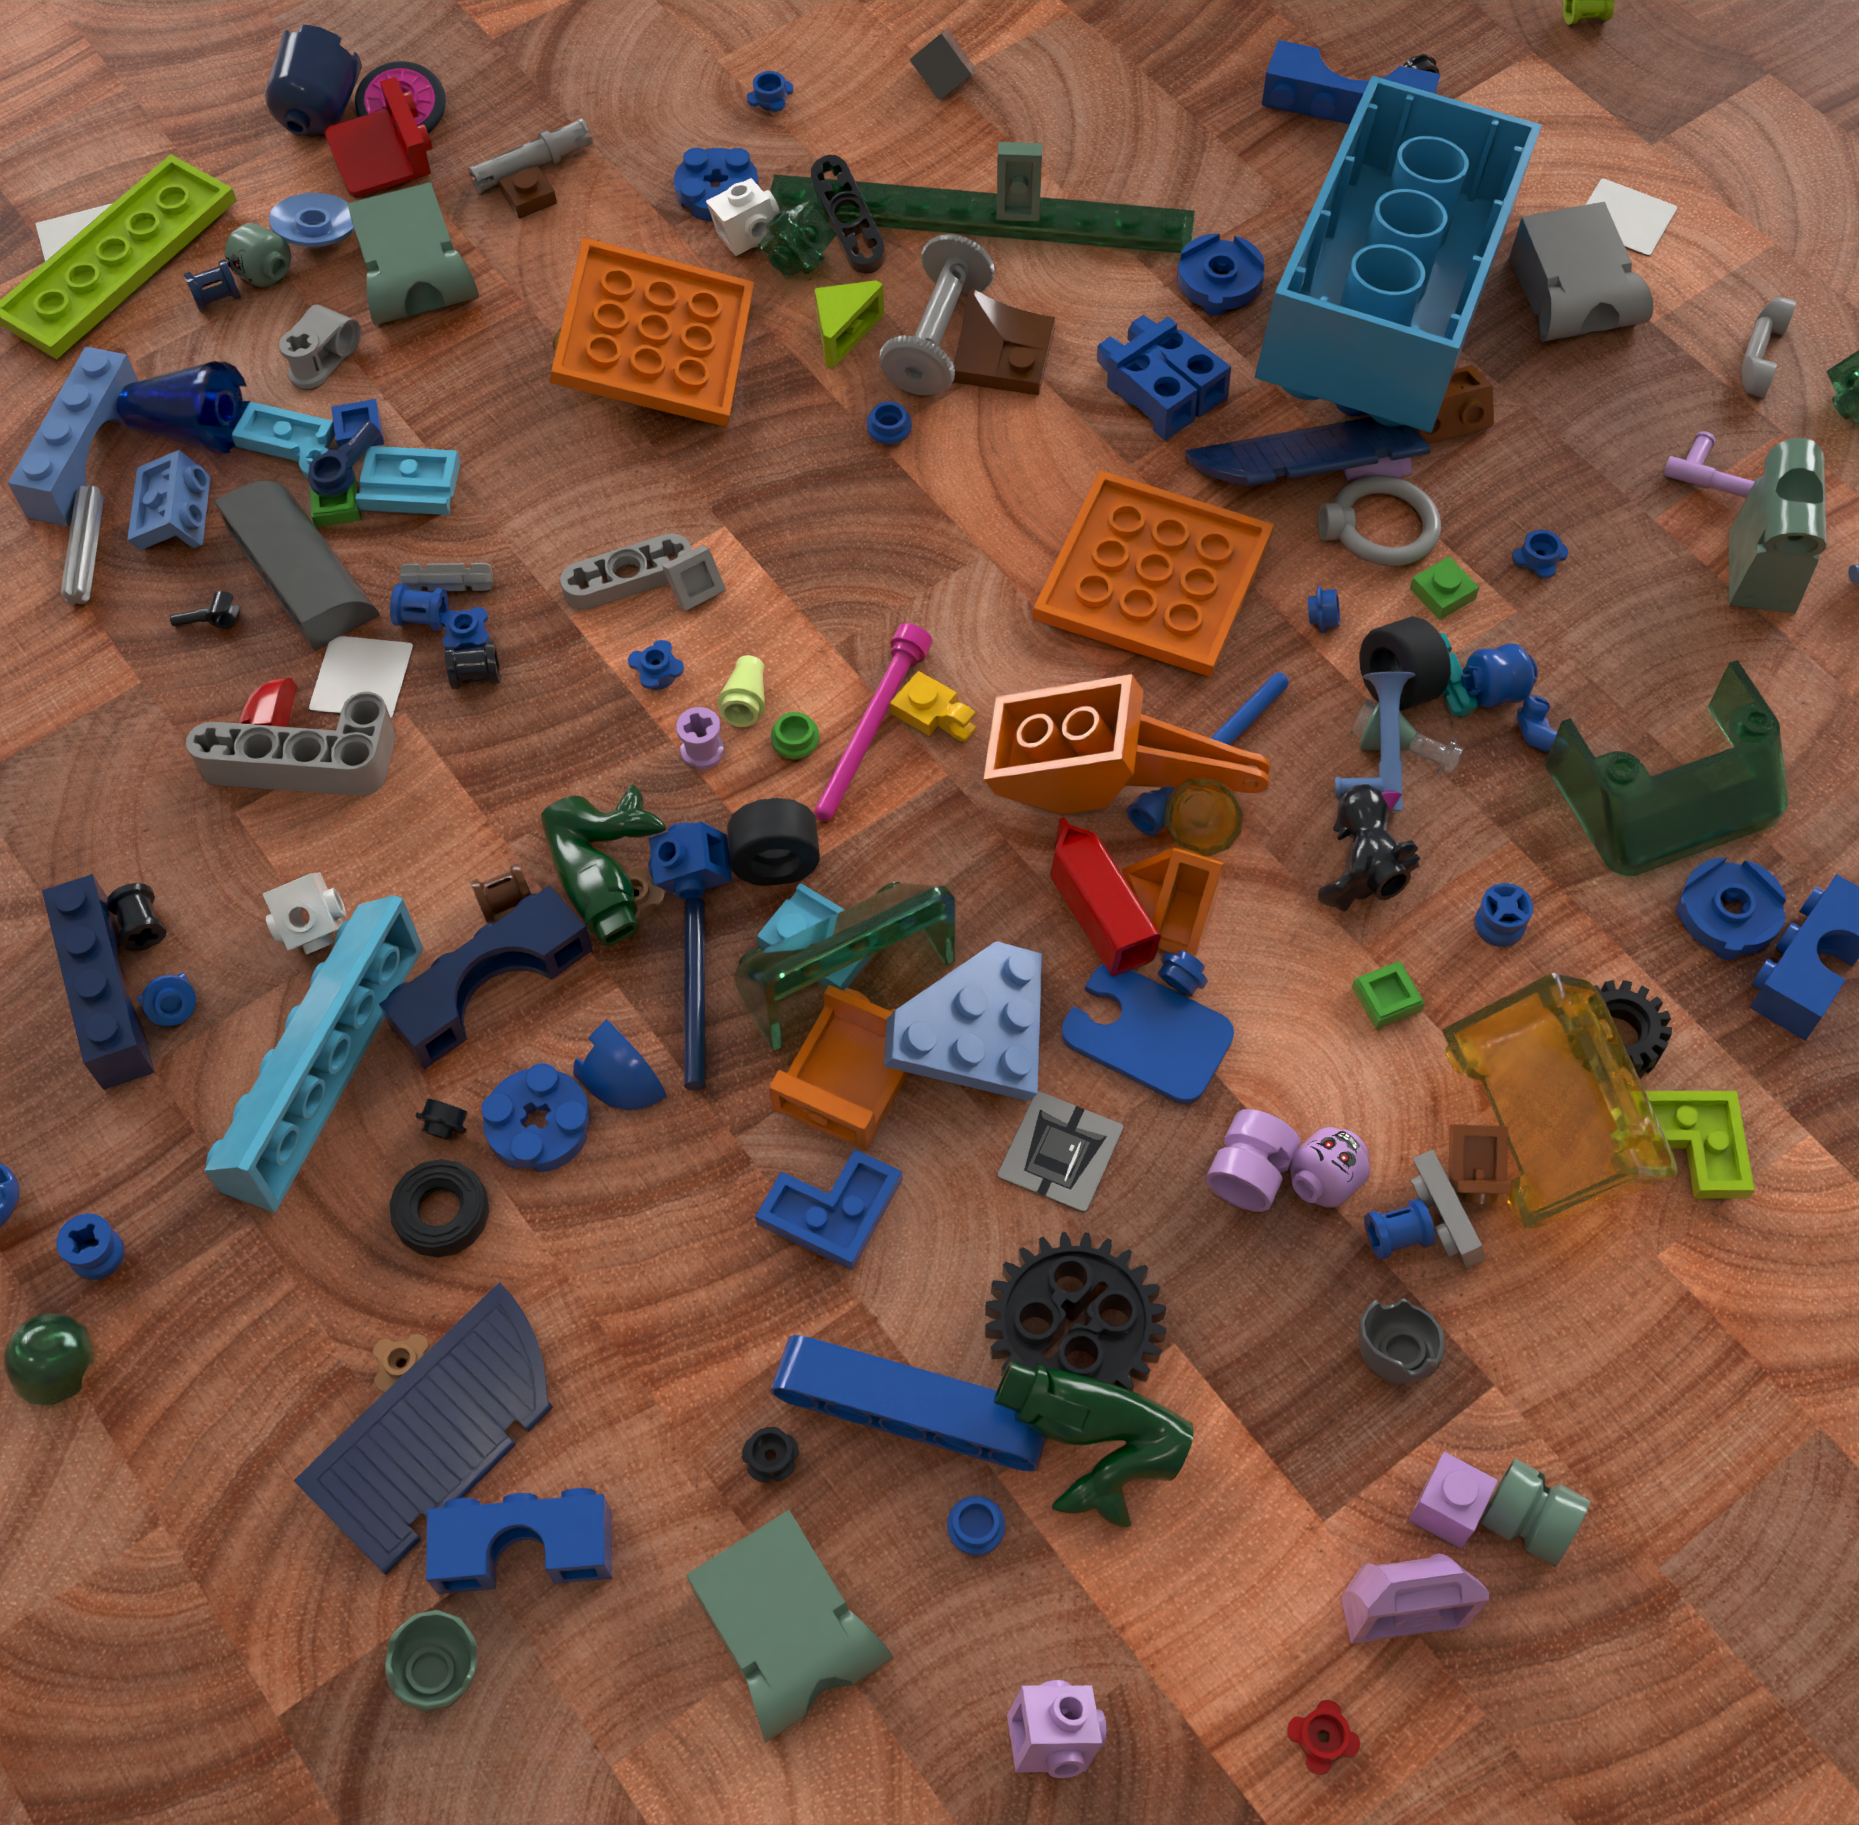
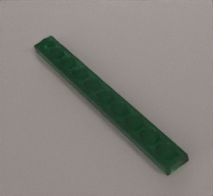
M774 174L770 192L775 198L780 211L775 218L830 223L814 191L811 177ZM825 179L830 182L834 196L841 193L838 180ZM855 181L877 227L1182 253L1184 247L1192 241L1195 210L1040 197L1039 221L996 220L997 193ZM845 205L838 210L836 218L842 223H852L860 216V210L853 205Z

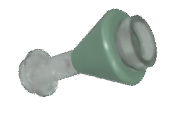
M1369 699L1362 706L1351 731V735L1360 739L1359 747L1362 751H1381L1379 702L1375 703ZM1399 711L1400 750L1412 751L1438 763L1437 774L1440 776L1443 772L1453 775L1465 748L1458 746V740L1455 738L1446 746L1418 733Z

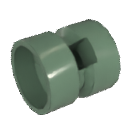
M1514 1458L1493 1494L1480 1524L1508 1541L1518 1536L1524 1538V1546L1527 1552L1556 1567L1578 1531L1589 1507L1590 1500L1561 1483L1551 1488L1545 1486L1543 1473Z

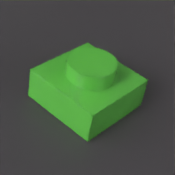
M1450 556L1414 576L1410 585L1413 593L1439 620L1475 600L1480 588Z

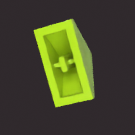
M874 280L815 288L817 322L825 365L833 369L885 315L882 283Z

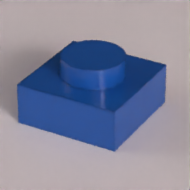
M376 399L331 407L338 449L343 444H347L366 422L373 423L381 432L371 446L385 444L380 410Z

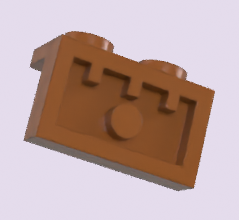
M1473 365L1455 369L1432 432L1414 429L1427 444L1491 428L1494 425L1493 385Z

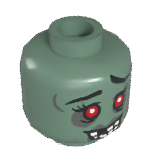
M246 223L238 227L229 235L226 241L225 258L228 267L234 274L257 287L266 288L273 286L286 275L290 267L291 252L287 242L281 236L258 223Z

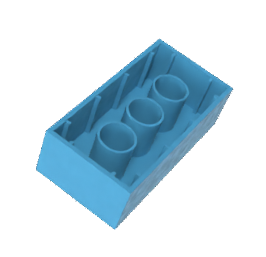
M1371 76L1275 291L1254 378L1279 385L1288 394L1298 399L1327 400L1368 413L1372 419L1385 426L1398 427L1407 425L1431 433L1513 213L1542 125Z

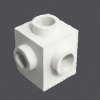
M752 178L736 183L729 187L727 191L706 201L718 236L735 256L751 248L758 247L766 240L780 234L775 218L780 213L777 202L769 190L763 192Z
M320 872L310 873L263 893L271 914L266 916L270 933L278 944L284 942L287 951L302 946L307 955L335 943L332 933L338 931L342 924L341 918L346 916V910L336 889H327ZM304 909L308 911L310 916L308 923L303 918Z

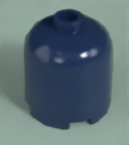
M305 24L301 25L299 32L289 33V30L283 31L265 87L264 98L270 114L289 132L296 135L323 136L328 127L339 124L362 69L357 52L351 55L340 46V36L321 27Z

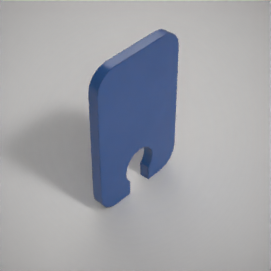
M1104 964L1099 966L1085 985V991L1097 997H1108L1116 1001L1121 1008V1016L1111 1024L1102 1025L1095 1023L1086 1012L1073 1006L1062 1025V1039L1066 1046L1174 1102L1189 1104L1197 1101L1205 1092L1232 1044L1234 1028L1230 1020L1224 1015L1132 970L1111 976Z

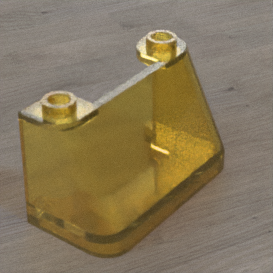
M1550 973L1442 1029L1448 1044L1445 1048L1446 1056L1452 1068L1459 1074L1465 1073L1469 1078L1481 1080L1499 1125L1508 1126V1146L1521 1175L1511 1180L1513 1183V1194H1507V1201L1513 1215L1523 1223L1524 1228L1542 1227L1655 1186L1677 1175L1676 1161L1610 1012L1602 996L1590 982L1584 979Z

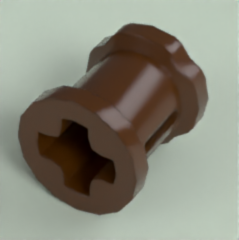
M518 863L512 865L509 872L484 882H480L478 879L470 881L487 923L494 921L496 914L516 907L522 899L531 895Z

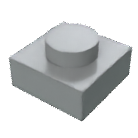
M704 545L662 565L678 606L685 611L726 591L710 549Z

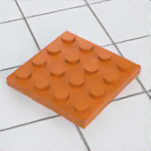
M582 237L549 383L727 427L754 282Z
M1099 470L1033 607V620L1212 678L1272 538L1274 524Z

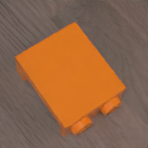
M828 985L823 994L824 1008L788 1072L785 1073L778 1070L769 1086L772 1109L867 1152L909 1072L884 1067L887 1018L896 1009H890L889 1011L870 1003L865 995L854 989L845 988L840 990Z

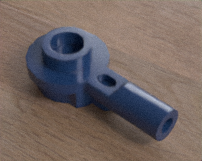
M366 422L347 444H343L338 450L328 449L326 453L314 458L310 463L308 482L311 489L317 495L323 497H336L350 489L355 477L352 466L381 434L380 430L373 423Z

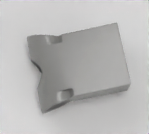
M1605 201L1521 217L1509 261L1535 316L1538 315V331L1542 342L1579 336L1592 331H1605L1649 322L1654 309L1651 292L1645 281L1638 274L1631 272V260Z

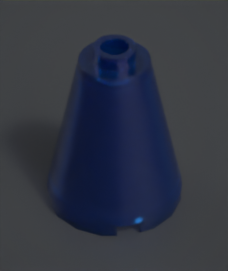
M212 361L125 385L117 398V411L125 425L131 429L213 453L227 454L231 453L229 450L232 447H236L231 435L250 401H243L240 386L247 387L236 366L226 361Z

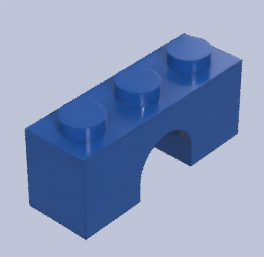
M1838 874L1834 876L1825 891L1815 886L1799 911L1808 918L1802 927L1793 922L1790 924L1775 947L1784 953L1778 963L1767 959L1751 984L1760 991L1749 1008L1805 1041L1821 1020L1846 980L1826 968L1818 955L1834 956L1852 967L1859 959V886Z
M589 1488L567 1489L561 1492V1498L539 1500L537 1495L531 1493L509 1494L503 1497V1503L480 1504L479 1500L473 1498L448 1500L445 1502V1508L427 1509L426 1580L437 1594L496 1589V1566L499 1557L507 1547L521 1540H533L545 1546V1570L554 1584L612 1579L611 1508L604 1494L596 1495V1491Z

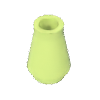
M746 655L738 658L735 669L718 697L717 705L720 709V715L725 722L732 726L750 727L765 712L764 664L757 657Z

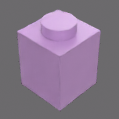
M1443 1452L1432 1470L1408 1521L1462 1549L1475 1531L1498 1480Z

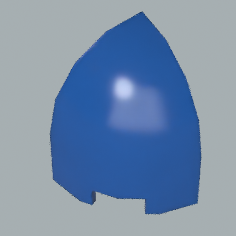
M607 1019L589 1036L588 1039L594 1044V1047L588 1053L586 1059L583 1061L576 1058L574 1061L573 1075L592 1095L608 1106L626 1110L650 1107L667 1097L661 1082L645 1059Z

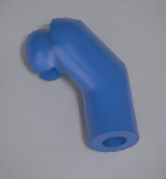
M1537 695L1528 696L1523 702V707L1518 708L1516 716L1525 742L1533 748L1566 762L1577 739L1550 728L1546 717L1550 705L1546 699Z

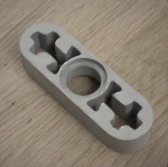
M665 534L573 563L563 570L560 577L564 599L571 607L585 610L669 584L662 565L670 562L666 555L673 554L677 558L691 551V545L681 535ZM651 559L652 567L654 568L648 569L647 560ZM623 565H635L640 569L631 578H620L615 575L616 570ZM606 573L608 583L604 584L601 575ZM585 582L589 587L581 590L577 584Z

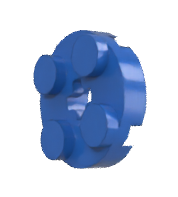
M695 147L687 150L683 155V162L677 167L674 174L675 194L679 205L682 207L684 204V206L690 208L691 215L698 219L713 221L706 202L707 200L727 191L732 185L744 182L750 178L759 186L757 169L750 161V154L743 148H710L704 150ZM720 182L719 187H711V183Z
M1220 234L1203 235L1192 240L1184 247L1177 268V283L1182 293L1192 302L1202 306L1204 312L1209 315L1219 316L1224 314L1227 309H1235L1248 304L1261 293L1264 280V258L1258 248L1244 238L1234 236V242L1220 240ZM1213 269H1217V270L1220 271V272H1223V271H1229V272H1228V274H1225V275H1219V274L1214 273V272H1213Z
M1728 857L1714 858L1700 864L1689 875L1676 906L1678 917L1682 920L1688 932L1698 942L1712 949L1722 959L1734 960L1740 955L1753 954L1763 950L1775 940L1785 923L1786 916H1784L1783 905L1786 902V897L1781 884L1768 870L1754 862L1744 860L1742 865L1734 862L1725 863ZM1724 898L1729 903L1738 900L1743 905L1739 912L1740 914H1733L1727 911L1720 899Z
M536 1064L530 1069L521 1070L508 1076L494 1088L482 1104L483 1130L495 1156L508 1167L520 1170L518 1166L526 1169L536 1168L537 1172L555 1170L567 1164L579 1154L587 1140L586 1132L589 1127V1120L591 1122V1111L586 1095L573 1078L565 1073L556 1071L549 1064ZM535 1110L549 1112L545 1116L547 1122L545 1127L539 1129L534 1124L529 1125L527 1128L523 1126V1123L528 1120L527 1115Z

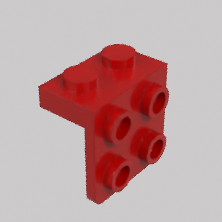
M396 77L380 81L386 109L330 126L325 130L330 150L347 191L352 197L367 195L431 174L426 151L433 149L429 134L424 124L416 125L414 118L419 117L412 94L410 91L402 92Z

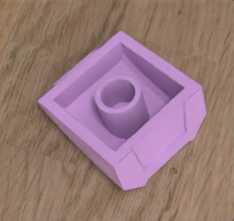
M1438 1553L1426 1559L1382 1565L1363 1564L1341 1595L1350 1642L1354 1644L1385 1638L1467 1628L1489 1601V1591L1478 1579L1450 1557Z

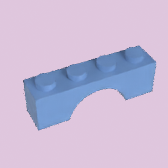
M85 346L8 481L26 518L69 527L72 520L76 490L80 486L87 487L86 461L95 433L106 421L125 424L143 392L126 354Z

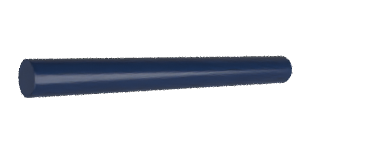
M690 898L684 902V1087L688 1090H701L705 1088V902L700 898Z

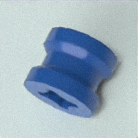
M1510 883L1495 884L1487 889L1475 915L1474 926L1477 934L1485 942L1493 946L1506 947L1521 940L1533 914V902L1530 895L1523 888ZM1503 917L1509 918V921L1501 920Z
M85 1213L76 1215L62 1226L56 1238V1247L61 1258L83 1279L97 1280L109 1276L121 1265L125 1254L124 1243L120 1236L112 1230L110 1224L104 1218L97 1214ZM89 1239H96V1242H92L89 1245L84 1243Z

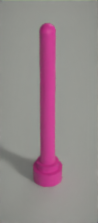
M903 623L898 626L890 642L893 659L815 807L814 813L818 820L826 822L834 816L910 667L916 666L917 662H922L933 643L932 637L921 627L910 623Z

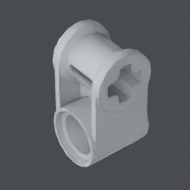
M321 305L311 306L300 321L284 334L279 341L280 352L290 365L288 376L291 383L301 389H312L323 384L336 367L356 349L361 335L358 321Z

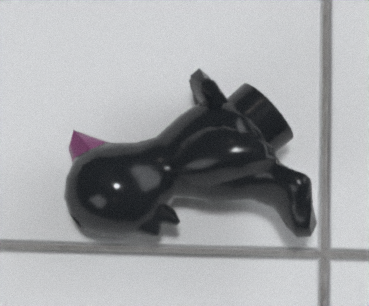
M1362 784L1349 788L1341 796L1333 830L1339 832L1338 840L1341 841L1349 836L1353 841L1348 851L1343 874L1337 880L1319 889L1318 900L1321 903L1336 907L1345 912L1355 899H1365L1374 893L1379 900H1388L1398 895L1408 885L1411 879V871L1419 867L1418 861L1420 857L1418 854H1415L1418 847L1412 840L1398 843L1389 833L1387 825L1390 812L1401 798V793L1393 790L1381 791L1368 784Z

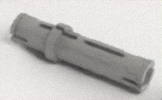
M580 118L576 122L551 133L547 130L539 132L537 139L478 165L468 167V172L470 176L475 177L471 180L476 190L481 194L485 190L498 185L499 179L534 165L539 167L548 162L555 165L561 162L562 156L584 146L592 145L593 139L591 135H586L590 133V130L585 121Z

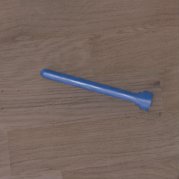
M1282 672L1273 674L1210 738L1231 745L1288 687L1289 679L1287 675ZM1161 787L1158 791L1151 790L1149 793H1141L1127 807V815L1130 821L1144 834L1156 835L1170 821V813L1173 810L1172 804L1188 788Z

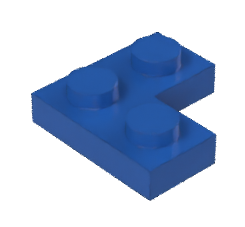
M854 1149L829 1194L784 1172H780L755 1216L756 1224L853 1271L903 1180L902 1171Z

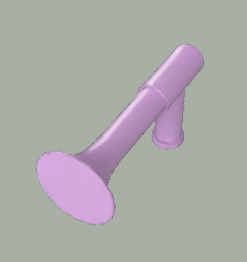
M1706 431L1696 434L1694 444L1686 460L1673 456L1669 457L1664 470V476L1708 489L1714 488L1747 498L1755 482L1716 471L1715 468L1703 465L1710 449L1715 444V437Z

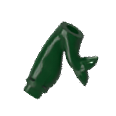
M633 784L630 785L620 799L616 809L612 812L603 813L586 798L575 795L552 803L541 813L542 826L560 883L569 900L584 919L587 929L591 933L597 934L604 946L615 945L637 932L639 928L635 918L637 905L633 900V887L625 869L611 856L593 848V843L610 842L623 837L641 838L662 833L666 830V826L661 819L643 810L644 801L642 793Z
M1011 1360L1005 1369L993 1403L1015 1411V1421L1027 1423L1036 1433L1058 1443L1091 1445L1109 1441H1125V1445L1107 1454L1094 1466L1092 1472L1078 1478L1052 1504V1509L1069 1514L1083 1513L1096 1509L1102 1518L1120 1527L1131 1526L1122 1487L1130 1481L1139 1479L1172 1481L1180 1472L1193 1441V1424L1163 1405L1110 1383L1058 1369L1046 1370L1045 1366L1036 1363L1031 1369Z

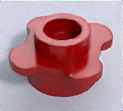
M1331 1700L1319 1702L1316 1710L1312 1711L1305 1718L1294 1717L1287 1727L1289 1739L1298 1743L1307 1757V1769L1317 1775L1326 1774L1330 1770L1331 1763L1343 1756L1347 1758L1354 1757L1360 1748L1358 1735L1350 1731L1348 1722L1341 1715L1340 1706ZM1324 1731L1329 1735L1327 1743L1319 1741V1732Z

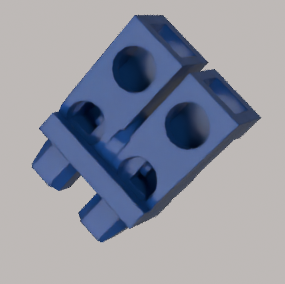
M1142 315L1133 321L1128 328L1127 340L1130 341L1129 343L1123 345L1115 337L1110 336L1099 343L1097 347V362L1108 372L1107 388L1114 394L1119 393L1124 401L1135 405L1154 422L1153 431L1164 441L1194 422L1195 415L1198 418L1228 398L1231 366L1188 333L1177 330V323L1169 317L1159 323H1155L1145 315Z

